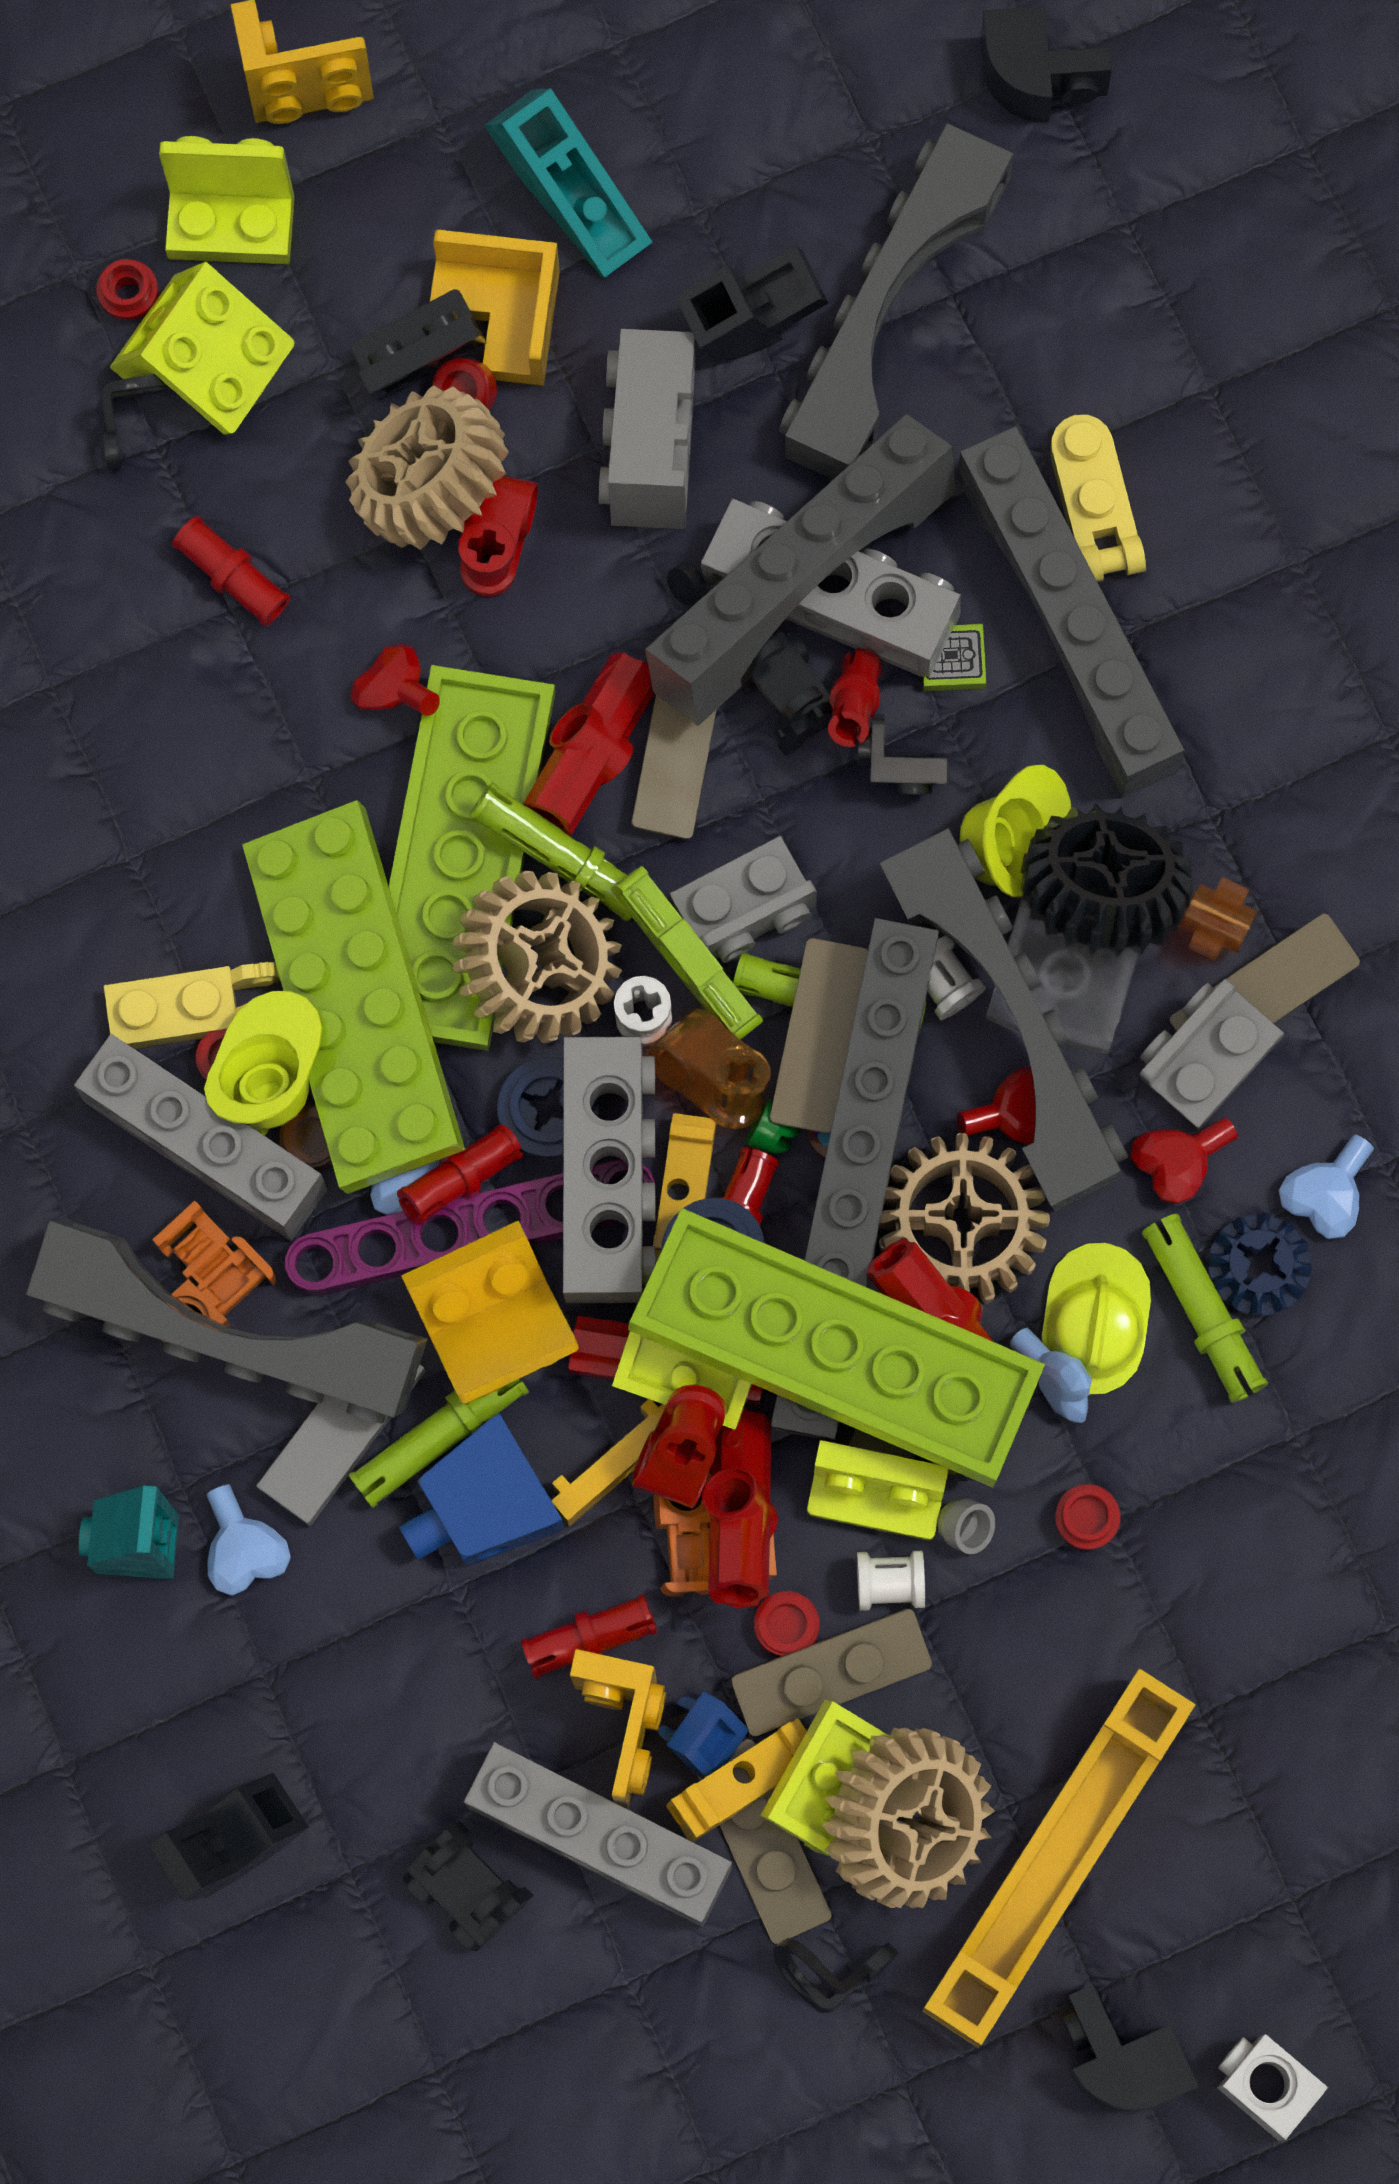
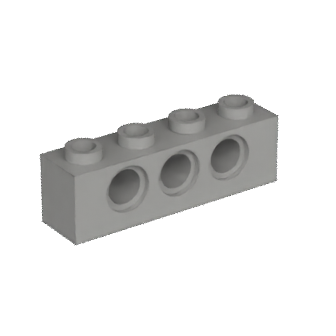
M732 498L701 562L702 576L705 584H718L787 522L783 520L784 516L768 504L751 501L747 505ZM864 549L862 553L856 552L828 575H839L847 579L850 584L845 590L839 593H827L817 585L786 618L788 621L854 649H869L875 652L880 660L920 677L925 675L930 678L954 625L957 624L960 618L961 594L954 592V587L941 577L930 573H921L918 577L897 568V563L886 554L873 549ZM886 599L899 600L907 607L901 615L891 618L878 614L874 608L878 603Z
M110 1034L74 1084L83 1102L289 1241L293 1240L328 1190L319 1172L249 1125L232 1123L218 1117L208 1106L204 1095L113 1034Z
M564 1037L563 1294L565 1303H638L643 1293V1285H647L656 1265L655 1246H643V1221H655V1182H643V1158H655V1119H643V1095H655V1056H643L641 1037ZM604 1094H617L626 1100L628 1108L623 1116L616 1120L606 1121L598 1118L592 1112L594 1102ZM608 1156L618 1157L626 1163L628 1172L618 1183L603 1184L597 1181L591 1173L593 1166L598 1160ZM604 1220H617L628 1229L629 1232L626 1240L618 1247L603 1248L593 1241L591 1235L594 1228Z
M495 1742L464 1801L468 1809L701 1927L704 1926L732 1870L731 1861Z

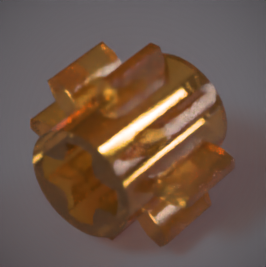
M1223 876L1216 890L1200 883L1180 924V927L1194 933L1188 948L1212 960H1216L1221 947L1237 954L1258 912L1243 904L1250 889Z

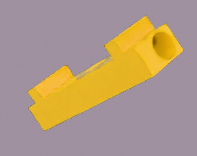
M673 1113L656 1232L653 1241L656 1263L662 1252L661 1247L665 1230L672 1218L681 1208L695 1201L706 1199L717 1125L716 1119ZM675 1184H682L688 1188L689 1193L682 1200H674L668 1195L669 1188Z
M648 1399L640 1406L641 1414L646 1418L571 1484L563 1475L559 1476L552 1483L554 1491L558 1494L552 1500V1503L560 1517L569 1527L635 1470L646 1438L651 1431H654L666 1405L662 1404L658 1407L652 1400Z
M798 1718L788 1722L774 1734L698 1783L689 1786L681 1794L670 1800L666 1807L689 1841H696L776 1788L807 1732ZM740 1767L746 1770L750 1778L749 1783L743 1784L738 1782L734 1778L733 1768Z

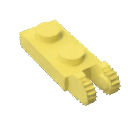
M260 962L258 964H247L232 970L229 966L104 985L110 1034H113L132 1048L140 1049L202 1039L209 1032L226 1029L236 1013L246 1005L236 1006L235 990L264 987L280 981L276 963Z

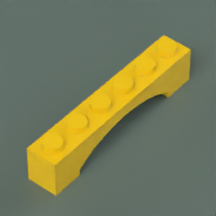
M1140 1668L1138 1669L922 2012L975 2047L979 2048L983 2044L1066 1908L1196 1704Z

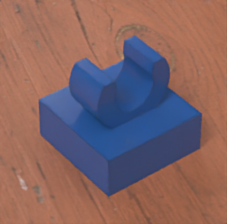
M703 1691L697 1701L691 1697H681L677 1702L687 1713V1716L676 1731L664 1725L658 1730L659 1735L667 1742L666 1746L695 1775L702 1779L727 1764L749 1731L721 1700Z

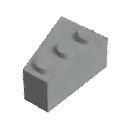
M621 329L619 350H608L606 386L616 388L614 408H604L603 445L611 446L609 467L600 468L599 504H610L611 526L686 529L696 362V342L692 332Z

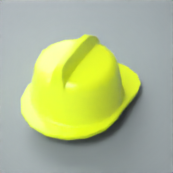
M1045 765L1026 766L1010 780L998 796L975 805L965 814L960 828V842L969 839L985 871L984 874L975 879L987 885L998 886L1003 893L1012 898L1022 896L1021 883L1023 874L1020 872L1024 854L1028 853L1030 840L1034 837L1036 829H1044L1051 815L1064 818L1071 809V800L1066 785L1055 770Z
M271 991L253 998L236 1013L226 1030L204 1087L207 1104L218 1117L232 1123L247 1124L265 1136L269 1129L286 1124L294 1119L303 1109L309 1093L308 1076L320 1047L323 1030L319 1012L306 997L292 991Z
M1088 1243L1068 1252L1055 1267L1048 1288L1042 1342L1050 1351L1065 1352L1080 1359L1092 1378L1089 1395L1106 1394L1123 1386L1138 1369L1144 1353L1151 1304L1150 1281L1142 1264L1123 1248L1109 1243Z

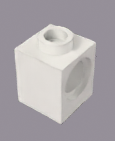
M1266 2034L1259 2036L1253 2044L1242 2037L1218 2066L1227 2076L1217 2089L1278 2141L1286 2140L1328 2089L1324 2083ZM1260 2064L1274 2066L1283 2076L1284 2091L1281 2097L1274 2103L1260 2101L1251 2091L1250 2076L1252 2071Z

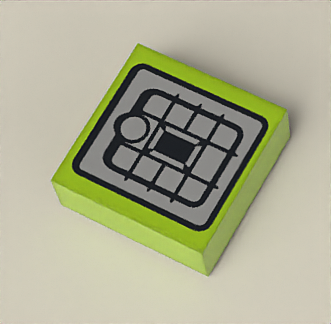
M983 624L954 625L930 678L925 675L922 677L923 692L986 688Z

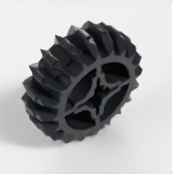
M1095 803L1088 814H1084L1079 809L1071 807L1064 818L1051 815L1044 829H1036L1034 837L1030 840L1028 853L1024 854L1020 871L1023 874L1021 883L1022 900L1029 903L1030 919L1044 921L1046 935L1062 933L1065 937L1067 948L1076 943L1088 945L1091 956L1099 948H1107L1118 959L1123 950L1129 947L1142 955L1150 943L1163 945L1170 932H1177L1179 924L1182 923L1186 907H1189L1193 892L1191 887V860L1184 857L1182 852L1183 842L1169 840L1167 826L1153 828L1148 826L1146 813L1134 819L1124 815L1122 806L1115 813H1106Z

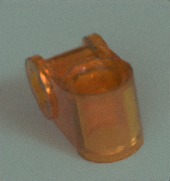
M698 1008L690 1010L648 1049L647 1056H655V1075L669 1088L681 1093L708 1114L715 1123L725 1128L741 1129L755 1123L760 1116L763 1103L761 1093L766 1089L770 1080L771 1069L768 1061L760 1052L752 1049L727 1030L709 1012ZM750 1067L753 1068L751 1081L748 1080ZM725 1094H727L728 1098L725 1108H723L722 1104Z

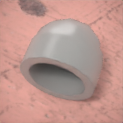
M958 1498L950 1501L940 1510L937 1522L938 1533L952 1548L966 1554H975L982 1551L991 1541L995 1531V1516L987 1505L972 1499Z

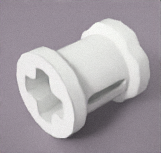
M947 936L938 939L927 991L937 1004L934 1012L940 1020L951 1017L968 1006L986 989L981 979L973 980L952 951L955 943Z
M638 976L625 981L617 990L614 1008L616 1025L621 1036L641 1037L642 1046L654 1045L663 1040L667 1029L672 1023L671 1000L666 987L655 978ZM638 1001H645L647 1008L653 1009V1019L642 1022L640 1016L634 1013L633 1004Z
M912 1551L910 1557L870 1558L867 1552H857L859 1611H869L872 1604L912 1603L915 1608H925L923 1551Z

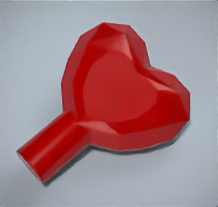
M403 643L385 647L374 665L359 676L351 687L350 700L359 709L363 710L394 709L402 704H406L424 716H430L437 711L440 704L439 696L419 683L421 675L419 658L413 647Z
M1021 1067L1010 1074L997 1088L992 1104L958 1112L957 1123L960 1132L966 1133L969 1136L1000 1129L1014 1141L1025 1145L1034 1143L1036 1097L1031 1067Z
M1223 1117L1195 1135L1177 1129L1146 1131L1133 1141L1130 1158L1139 1170L1152 1176L1153 1190L1161 1201L1180 1204L1193 1198L1201 1187L1207 1174L1208 1156L1238 1139V1134L1231 1121L1226 1117Z

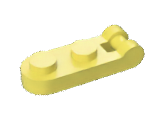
M1073 415L1064 419L1055 428L1051 439V462L1068 527L1096 581H1103L1104 574L1124 570L1126 575L1145 572L1146 560L1141 539L1137 534L1114 441L1108 427L1098 418L1090 415ZM1115 535L1117 546L1098 550L1094 539Z

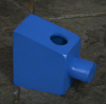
M500 1413L488 1420L418 1480L420 1488L430 1503L431 1508L399 1526L401 1533L417 1560L422 1559L452 1541L466 1566L493 1558L556 1534L564 1529L562 1518Z

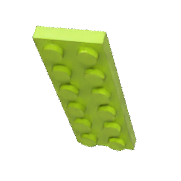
M431 665L427 688L439 696L440 704L434 714L430 716L422 714L389 890L433 1041L435 1043L489 1051L495 1014L492 1012L483 1018L473 1016L474 1010L481 1000L477 994L469 997L459 995L460 988L469 983L470 979L468 973L460 974L451 970L454 962L466 957L465 952L458 950L451 943L455 936L468 932L459 922L462 913L470 909L477 910L473 903L474 897L484 890L493 892V883L503 877L511 878L515 882L516 876L522 873L526 853L469 815L482 793L492 782L523 804L541 774L556 691L553 684ZM513 910L504 921L511 927L513 924L515 910ZM498 958L499 965L503 973L505 965L500 958Z
M356 800L242 844L283 991H292L306 997L319 1012L323 1030L320 1047L308 1078L339 1188L349 1194L464 1151V1143L366 808Z
M681 1208L628 1326V1330L992 1488L998 1479L1045 1367L1044 1363Z

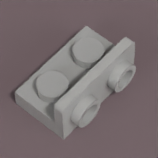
M779 836L669 893V897L674 909L682 919L684 918L712 955L716 959L720 957L722 962L726 963L741 957L743 952H749L756 945L754 939L776 928L778 933L781 934L793 930L806 922L812 915L809 910L816 907L817 891L811 880H805L783 839Z
M1226 978L1216 989L1209 983H1206L1184 1007L1183 1012L1190 1018L1173 1036L1166 1030L1161 1032L1140 1057L1146 1064L1145 1068L1140 1072L1141 1079L1198 1130L1202 1128L1284 1037V1032L1236 991L1235 986Z

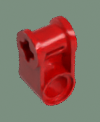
M504 475L493 482L497 496L484 499L480 505L482 516L472 514L464 521V532H461L458 551L461 559V578L464 585L472 593L481 597H495L503 594L512 586L516 578L525 537L529 535L538 498V482ZM486 555H492L489 559V563H483L486 559Z
M684 1385L675 1389L670 1395L654 1431H651L646 1438L631 1482L632 1487L690 1508L695 1507L705 1485L709 1470L714 1463L717 1450L714 1441L726 1416L727 1407L725 1401L717 1392L700 1385Z

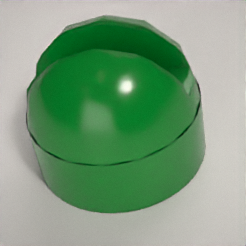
M767 1099L750 1128L745 1144L764 1153L778 1155L791 1149L792 1143L788 1138H796L799 1135V1128L774 1124L770 1119L773 1101Z

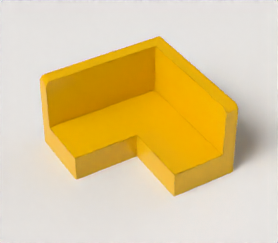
M435 230L433 245L436 263L430 301L453 289L459 290L474 319L489 322L483 363L492 371L495 380L544 386L560 274L557 243Z

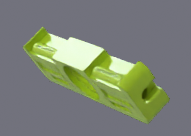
M642 866L636 868L611 888L612 892L731 1043L739 1042L763 1022L762 1017L754 1011L684 918L682 919L647 874V870Z

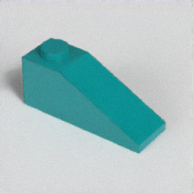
M551 88L531 90L484 125L517 176L601 278L611 274L652 243V240Z
M143 1485L94 1500L92 1517H83L81 1521L79 1555L88 1556L87 1566L95 1574L173 1579L179 1514L157 1486Z

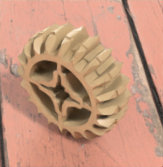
M433 385L424 396L412 391L408 396L406 404L401 407L391 403L390 414L382 421L373 420L375 429L371 435L358 439L362 452L353 456L348 461L354 471L345 482L352 494L349 501L354 506L355 512L364 520V524L376 536L381 535L385 540L395 543L400 548L412 544L421 550L431 539L443 544L448 531L452 529L464 532V521L472 514L482 516L480 505L484 499L497 496L493 482L507 474L501 462L509 454V451L504 445L503 438L505 434L500 429L499 422L490 414V411L480 400H474L469 394L460 392L453 386L442 391Z
M524 871L516 876L515 882L508 877L495 881L492 887L493 892L484 890L474 897L473 903L477 910L470 909L462 913L459 922L468 932L455 936L451 944L458 950L465 952L466 957L454 962L451 970L460 974L468 973L470 982L460 988L459 995L469 997L477 994L481 1002L476 1006L473 1016L483 1018L493 1012L495 1014L493 1032L502 1034L514 1026L516 1041L524 1043L532 1040L535 1034L540 1043L542 1042L543 1044L557 1040L559 1033L565 1037H571L581 1031V1022L590 1024L600 1017L601 1012L597 1004L603 1005L608 1003L615 995L605 982L618 978L622 970L608 962V957L618 953L622 945L614 941L606 942L603 932L610 930L614 920L603 918L598 921L593 912L598 908L600 899L590 897L583 902L578 900L581 882L571 881L560 889L558 873L548 872L537 880L533 871ZM513 910H532L545 915L543 921L533 926L532 930L522 925L513 928L504 922ZM567 936L572 944L575 956L568 947ZM536 945H537L536 949L538 950L537 953H536L534 950L531 949L532 947H534V946H536ZM498 958L503 961L506 967V979L501 971ZM536 962L541 964L543 967L537 969L538 966L536 965ZM543 984L552 989L560 986L569 991L565 999L556 1006L541 1005L528 1000L531 993L541 989Z
M958 1133L955 1151L947 1152L941 1137H934L930 1143L932 1159L928 1160L923 1152L916 1147L908 1151L907 1158L915 1171L914 1173L898 1165H894L891 1169L890 1178L901 1189L886 1188L884 1205L895 1210L882 1211L879 1228L895 1231L886 1234L879 1240V1248L883 1252L888 1245L903 1238H907L910 1242H916L920 1247L912 1230H923L924 1236L939 1237L950 1248L953 1266L943 1264L928 1255L922 1248L921 1250L950 1286L960 1287L969 1292V1288L977 1287L981 1300L988 1304L993 1302L995 1297L992 1281L996 1280L1009 1293L1016 1290L1018 1282L1010 1269L1011 1267L1027 1275H1031L1034 1271L1036 1264L1024 1251L1042 1253L1044 1251L1046 1239L1030 1230L1048 1227L1050 1215L1043 1211L1029 1209L1041 1204L1045 1200L1046 1195L1042 1188L1022 1189L1033 1178L1034 1171L1030 1165L1023 1166L1014 1173L1009 1170L1016 1157V1151L1012 1148L1004 1150L999 1159L996 1160L990 1157L993 1147L992 1138L983 1137L980 1142L979 1152L967 1151L969 1142L967 1134ZM952 1174L951 1194L947 1199L940 1203L926 1204L925 1210H909L917 1194L927 1184L939 1177ZM972 1175L982 1177L999 1188L1009 1201L1012 1210H1002L1001 1204L987 1203L980 1199L974 1190ZM960 1192L964 1194V1208L967 1209L969 1219L979 1220L980 1223L978 1225L971 1222L970 1231L966 1234L964 1248L961 1247V1232L957 1231L956 1221L945 1220L946 1215L953 1218L954 1211L958 1208ZM1000 1230H1015L1012 1241L999 1256L985 1264L972 1267L974 1245L983 1237L998 1236Z
M893 1728L890 1737L871 1735L869 1752L862 1749L851 1751L854 1764L851 1772H835L840 1783L843 1784L839 1794L825 1797L829 1805L835 1808V1815L821 1824L828 1834L835 1836L825 1851L831 1855L832 1859L839 1862L835 1872L840 1874L844 1881L851 1883L852 1888L856 1889L859 1895L870 1900L877 1899L878 1903L887 1907L902 1908L903 1905H906L910 1908H924L928 1898L932 1900H946L948 1883L952 1885H966L963 1873L964 1866L967 1863H982L976 1852H974L978 1840L982 1841L992 1838L986 1829L981 1827L982 1820L995 1812L988 1802L981 1800L991 1788V1785L985 1781L984 1777L977 1775L981 1764L972 1755L966 1754L965 1748L960 1746L958 1741L946 1736L940 1737V1734L926 1728L921 1730L916 1728L914 1731L908 1728ZM914 1814L920 1816L918 1819L912 1818ZM898 1817H905L903 1822L897 1820Z

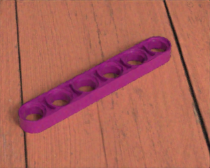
M616 1160L593 1166L591 1173L597 1181L603 1184H611L616 1177L627 1174L628 1166L623 1160ZM643 1165V1182H655L650 1170ZM564 1173L478 1193L470 1199L465 1197L458 1198L429 1217L422 1225H416L404 1212H399L307 1234L296 1239L289 1247L285 1257V1269L292 1284L300 1292L310 1296H323L398 1278L490 1234L484 1226V1218L487 1211L497 1204H509L519 1211L521 1215L520 1225L530 1246L563 1238V1222L554 1220L548 1214L546 1203L553 1192L564 1189ZM444 1218L450 1220L458 1229L456 1243L444 1252H435L428 1249L422 1242L424 1227L435 1219ZM613 1219L604 1220L597 1224L594 1230L623 1223ZM377 1233L388 1235L396 1244V1252L393 1259L381 1267L367 1265L361 1260L359 1255L361 1243L365 1238ZM312 1248L323 1249L333 1258L331 1273L325 1279L318 1282L304 1280L297 1272L299 1257L305 1251Z

